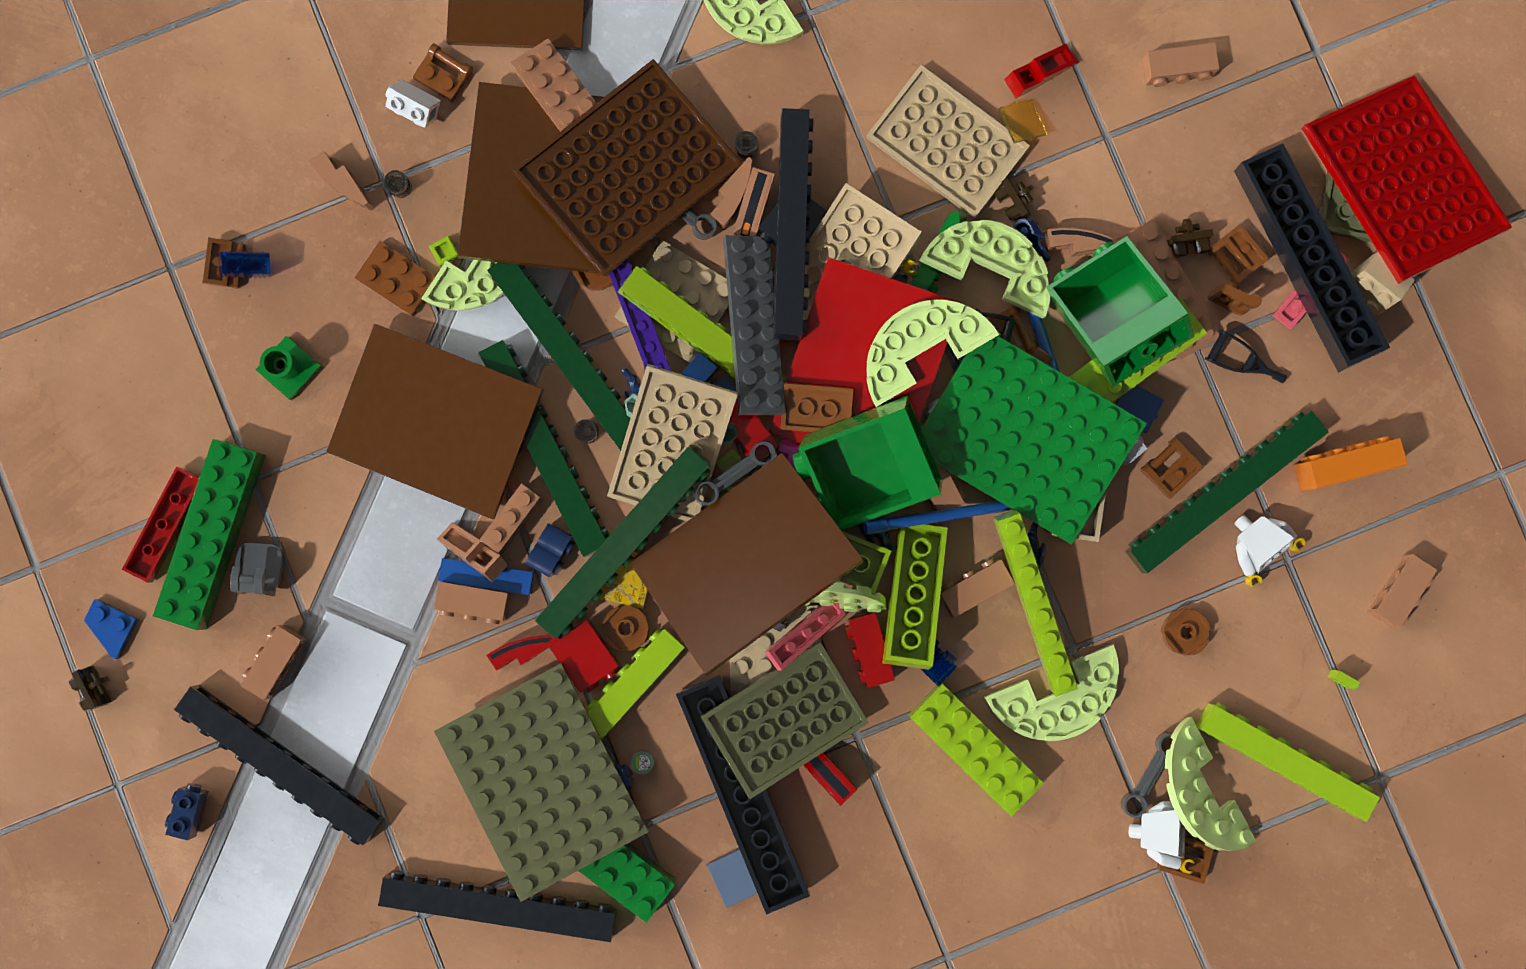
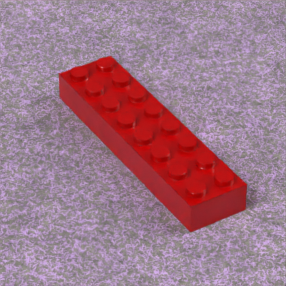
M175 467L121 570L147 583H153L185 522L200 476L182 467Z

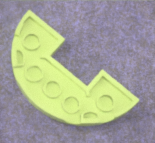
M704 0L706 8L713 19L724 30L741 40L756 44H779L803 35V29L784 0H768L762 5H759L757 0Z
M990 220L958 223L939 234L927 246L919 260L959 280L963 278L971 260L1010 279L1002 300L1040 318L1046 317L1050 303V294L1047 290L1049 283L1046 265L1042 256L1039 257L1036 250L1032 247L1033 244L1023 234L1010 226Z
M473 260L467 271L464 272L448 261H445L421 299L436 307L455 311L472 310L486 306L504 295L487 271L497 262Z
M927 300L900 310L881 327L869 350L867 384L875 406H879L917 383L905 362L946 339L959 359L998 336L999 333L981 313L955 301Z
M835 582L804 606L810 605V602H820L822 606H832L834 603H839L840 609H844L846 612H857L858 609H867L868 612H881V609H886V598L881 593L873 595L871 593L872 589L857 585L849 589L844 586V583Z
M1111 644L1069 661L1078 682L1077 690L1057 697L1054 694H1050L1036 700L1028 679H1025L986 695L984 698L992 712L1002 723L1023 736L1046 741H1059L1075 737L1093 727L1101 719L1107 708L1110 707L1115 697L1119 675V662L1115 647Z
M1184 718L1171 736L1173 741L1171 748L1166 751L1165 769H1168L1170 782L1166 785L1172 806L1187 831L1193 837H1198L1205 842V846L1225 851L1245 849L1254 844L1256 839L1235 800H1229L1219 807L1200 771L1213 757L1193 718Z

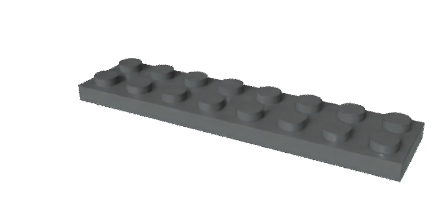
M725 235L723 245L736 392H738V415H783L786 411L779 340L773 339L774 284L770 244L762 237Z

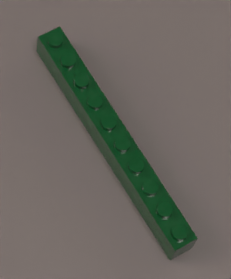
M497 262L487 270L621 451L631 417L627 416L626 407H623L618 401L621 396L614 387L609 389L604 381L607 380V377L600 368L595 370L591 365V362L594 361L586 349L582 352L577 346L580 343L579 339L573 331L568 333L563 327L567 323L559 312L554 315L549 308L553 304L545 294L540 296L536 288L539 285L531 275L527 278L522 271L525 269V266Z
M501 340L478 352L485 367L526 382L524 377L528 376L522 364H517L514 358L517 356V353L511 343L507 345L504 340ZM541 404L536 409L524 443L582 556L588 557L601 546L610 534L605 526H600L597 520L601 518L595 506H590L587 500L590 498V495L584 485L580 487L577 478L580 476L575 466L569 465L566 459L569 457V454L564 445L559 446L556 440L559 435L553 424L549 426L545 419L548 417V413L543 404Z
M1311 410L1305 413L1302 411L1296 413L1290 418L1292 422L1286 427L1282 425L1272 432L1274 436L1268 441L1263 439L1254 446L1256 450L1253 453L1242 455L1236 460L1238 462L1236 466L1232 469L1229 466L1218 474L1220 476L1218 480L1214 483L1211 480L1202 486L1200 494L1196 497L1193 494L1182 502L1184 504L1182 508L1178 511L1175 508L1164 516L1166 518L1164 522L1160 525L1157 522L1146 530L1148 532L1146 536L1142 539L1137 537L1128 544L1130 548L1125 552L1140 572L1149 573L1328 434L1329 431Z
M689 445L535 619V622L555 639L560 634L565 636L573 627L570 622L575 617L580 619L588 610L585 605L590 600L595 602L603 593L601 587L605 583L610 585L618 576L616 573L617 569L620 566L625 568L634 558L631 556L632 552L636 548L640 551L649 541L646 538L651 531L656 533L663 526L664 522L661 520L666 514L671 516L680 506L677 504L682 496L686 499L694 491L695 488L692 485L697 479L702 481L710 473L708 467L711 462L693 446Z

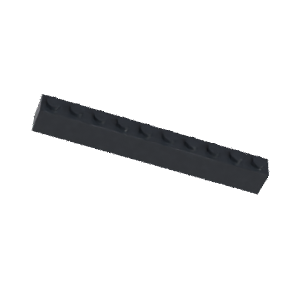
M782 108L780 117L773 339L801 341L802 335L807 333V320L803 319V311L808 309V297H804V288H808L809 274H805V266H809V252L805 251V243L810 242V229H806V221H810L811 207H807V198H811V184H807L808 176L812 175V162H808V154H812L813 140H809V132H813L814 119L809 118V109Z
M200 685L190 686L174 708L179 713L180 719L187 723H193L198 727L197 730L207 737L211 736L217 740L216 744L224 750L229 749L235 753L237 760L253 766L254 771L262 777L267 776L273 781L272 784L282 791L286 790L292 794L291 798L297 803L306 804L311 808L312 814L319 818L324 817L330 822L329 825L337 831L342 830L349 835L348 839L354 844L365 845L368 843L385 820L380 814Z
M391 871V873L383 877L378 906L610 943L613 938L617 909L612 908V905L606 903H599L598 906L589 905V901L586 900L566 901V898L561 896H553L552 899L544 898L541 893H536L521 902L514 889L500 891L497 890V887L491 885H484L483 888L474 887V883L471 882L455 884L451 883V880L447 878H437L436 881L430 880L428 876L415 874L414 877L405 876V873L402 871Z

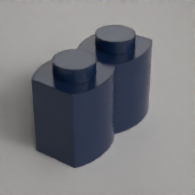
M548 523L525 564L547 577H552L553 574L558 575L564 564L561 562L565 554L569 555L575 545L572 542L573 536Z

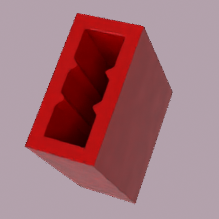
M590 620L585 621L549 646L558 662L562 663L567 675L579 693L584 690L587 693L591 692L599 686L597 681L603 677L608 680L618 673L616 668L620 666V663Z

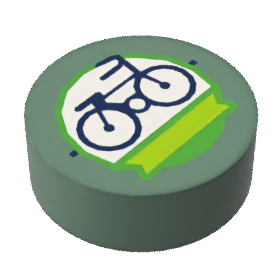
M645 750L636 752L631 759L633 771L640 775L649 773L654 767L653 755Z

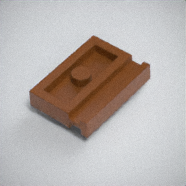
M208 237L202 283L238 289L243 243Z

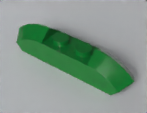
M955 211L949 213L937 236L949 227L967 221L966 212ZM921 263L917 270L918 273L913 277L910 285L936 293L939 287L933 280L938 281L943 272Z

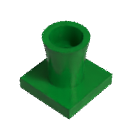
M285 336L277 346L270 347L262 353L259 361L260 365L255 370L289 400H293L322 366L291 338Z

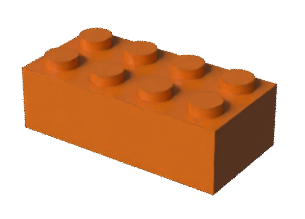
M1389 435L1300 458L1301 463L1295 464L1294 469L1300 490L1306 491L1406 466L1408 462L1401 438L1391 440Z

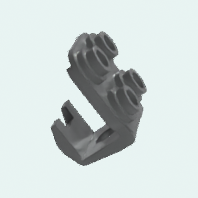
M245 543L238 547L235 566L232 567L230 591L237 594L254 593L263 596H275L276 587L280 585L282 579L284 559L282 549L276 545Z

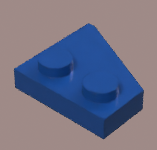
M99 599L93 600L84 618L85 623L113 659L120 658L139 620Z

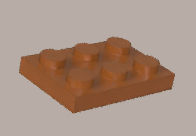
M382 241L378 242L355 276L356 280L411 316L415 315L424 300L421 298L435 278L434 275Z
M784 383L786 413L781 416V429L814 432L852 417L854 388Z

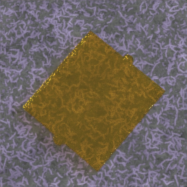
M1032 99L1019 103L1015 101L1011 105L998 109L1013 143L1026 140L1032 141L1034 138L1047 135L1048 132Z

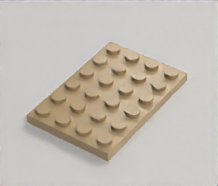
M922 65L919 66L866 135V139L961 210L965 211L973 219L979 214L1001 185V181L1008 176L1030 146Z
M845 183L811 236L810 242L805 246V251L809 252V266H805V274H809L808 288H804V297H808V309L803 311V319L807 320L828 257L894 279L923 233Z
M647 364L607 497L637 505L689 445L693 446L711 462L708 467L710 473L702 481L697 479L692 486L695 488L702 482H710L738 392ZM703 485L698 491L701 501H704L708 488L707 485ZM694 491L686 499L683 496L679 499L677 504L680 506L671 517L688 521L700 513L702 505L694 499Z

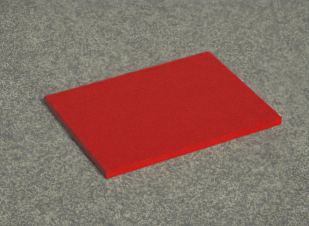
M1415 75L1309 122L1301 128L1398 284L1512 228V225Z
M828 257L807 318V333L802 335L801 341L798 344L786 382L854 388L852 417L877 408L868 389L867 359L870 347L881 327L897 312L918 302L927 300L961 302ZM944 339L905 362L917 383L879 406L908 396L916 417L920 421L948 341ZM774 415L769 430L770 434L798 444L801 443L804 435L811 433L781 429L782 415Z

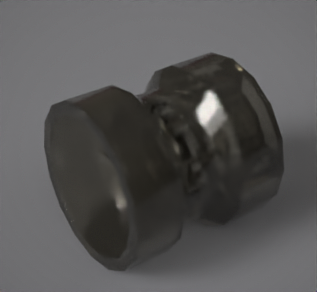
M744 131L737 135L735 139L736 154L745 160L748 157L751 159L755 157L758 151V140L752 132Z
M392 170L384 178L386 189L395 197L404 198L411 193L412 184L401 171Z
M583 419L575 425L574 434L582 443L591 444L598 439L599 429L592 421Z

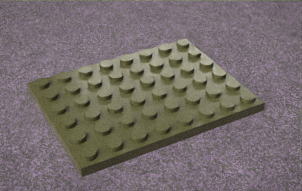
M562 663L434 731L521 902L649 832Z

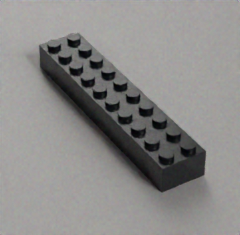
M1282 143L1242 161L1234 172L1338 373L1388 350L1390 346L1284 144Z
M721 675L677 692L676 696L766 915L810 897L808 886L768 789H765L751 799L748 798L700 717L730 698Z

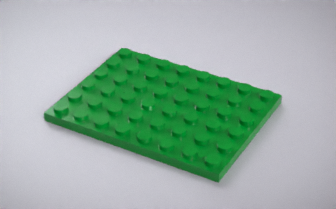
M996 336L966 354L923 425L922 431L937 465L1072 545L1147 423L1001 337Z

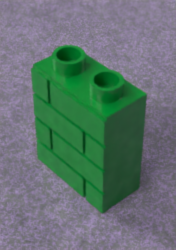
M1128 236L1116 243L1107 242L1096 249L1090 260L1077 268L1069 267L1063 269L1055 276L1053 283L1047 286L1056 310L1112 387L1195 337L1188 312Z
M908 396L804 435L798 448L800 452L793 454V461L802 480L812 478L818 492L814 496L840 530L941 495L943 479Z

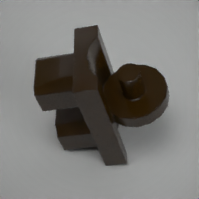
M1006 178L1001 181L1003 185L997 188L994 195L999 203L1011 197L1014 204L1004 210L1009 220L1013 221L1020 217L1031 215L1022 198L1024 197L1028 204L1034 201L1030 195L1035 190L1034 186L1026 187L1023 181H1020L1016 184L1020 192H1017L1010 179Z
M1190 218L1183 219L1182 226L1175 228L1176 233L1183 234L1171 236L1170 240H1166V242L1172 248L1175 258L1187 256L1189 254L1187 244L1194 243L1196 254L1206 253L1210 251V238L1214 236L1213 230L1193 232L1200 230L1199 223L1192 224Z
M93 665L72 672L73 678L69 680V684L73 690L81 691L83 698L80 699L79 704L82 710H93L112 702L104 684L110 681L108 676L100 678Z

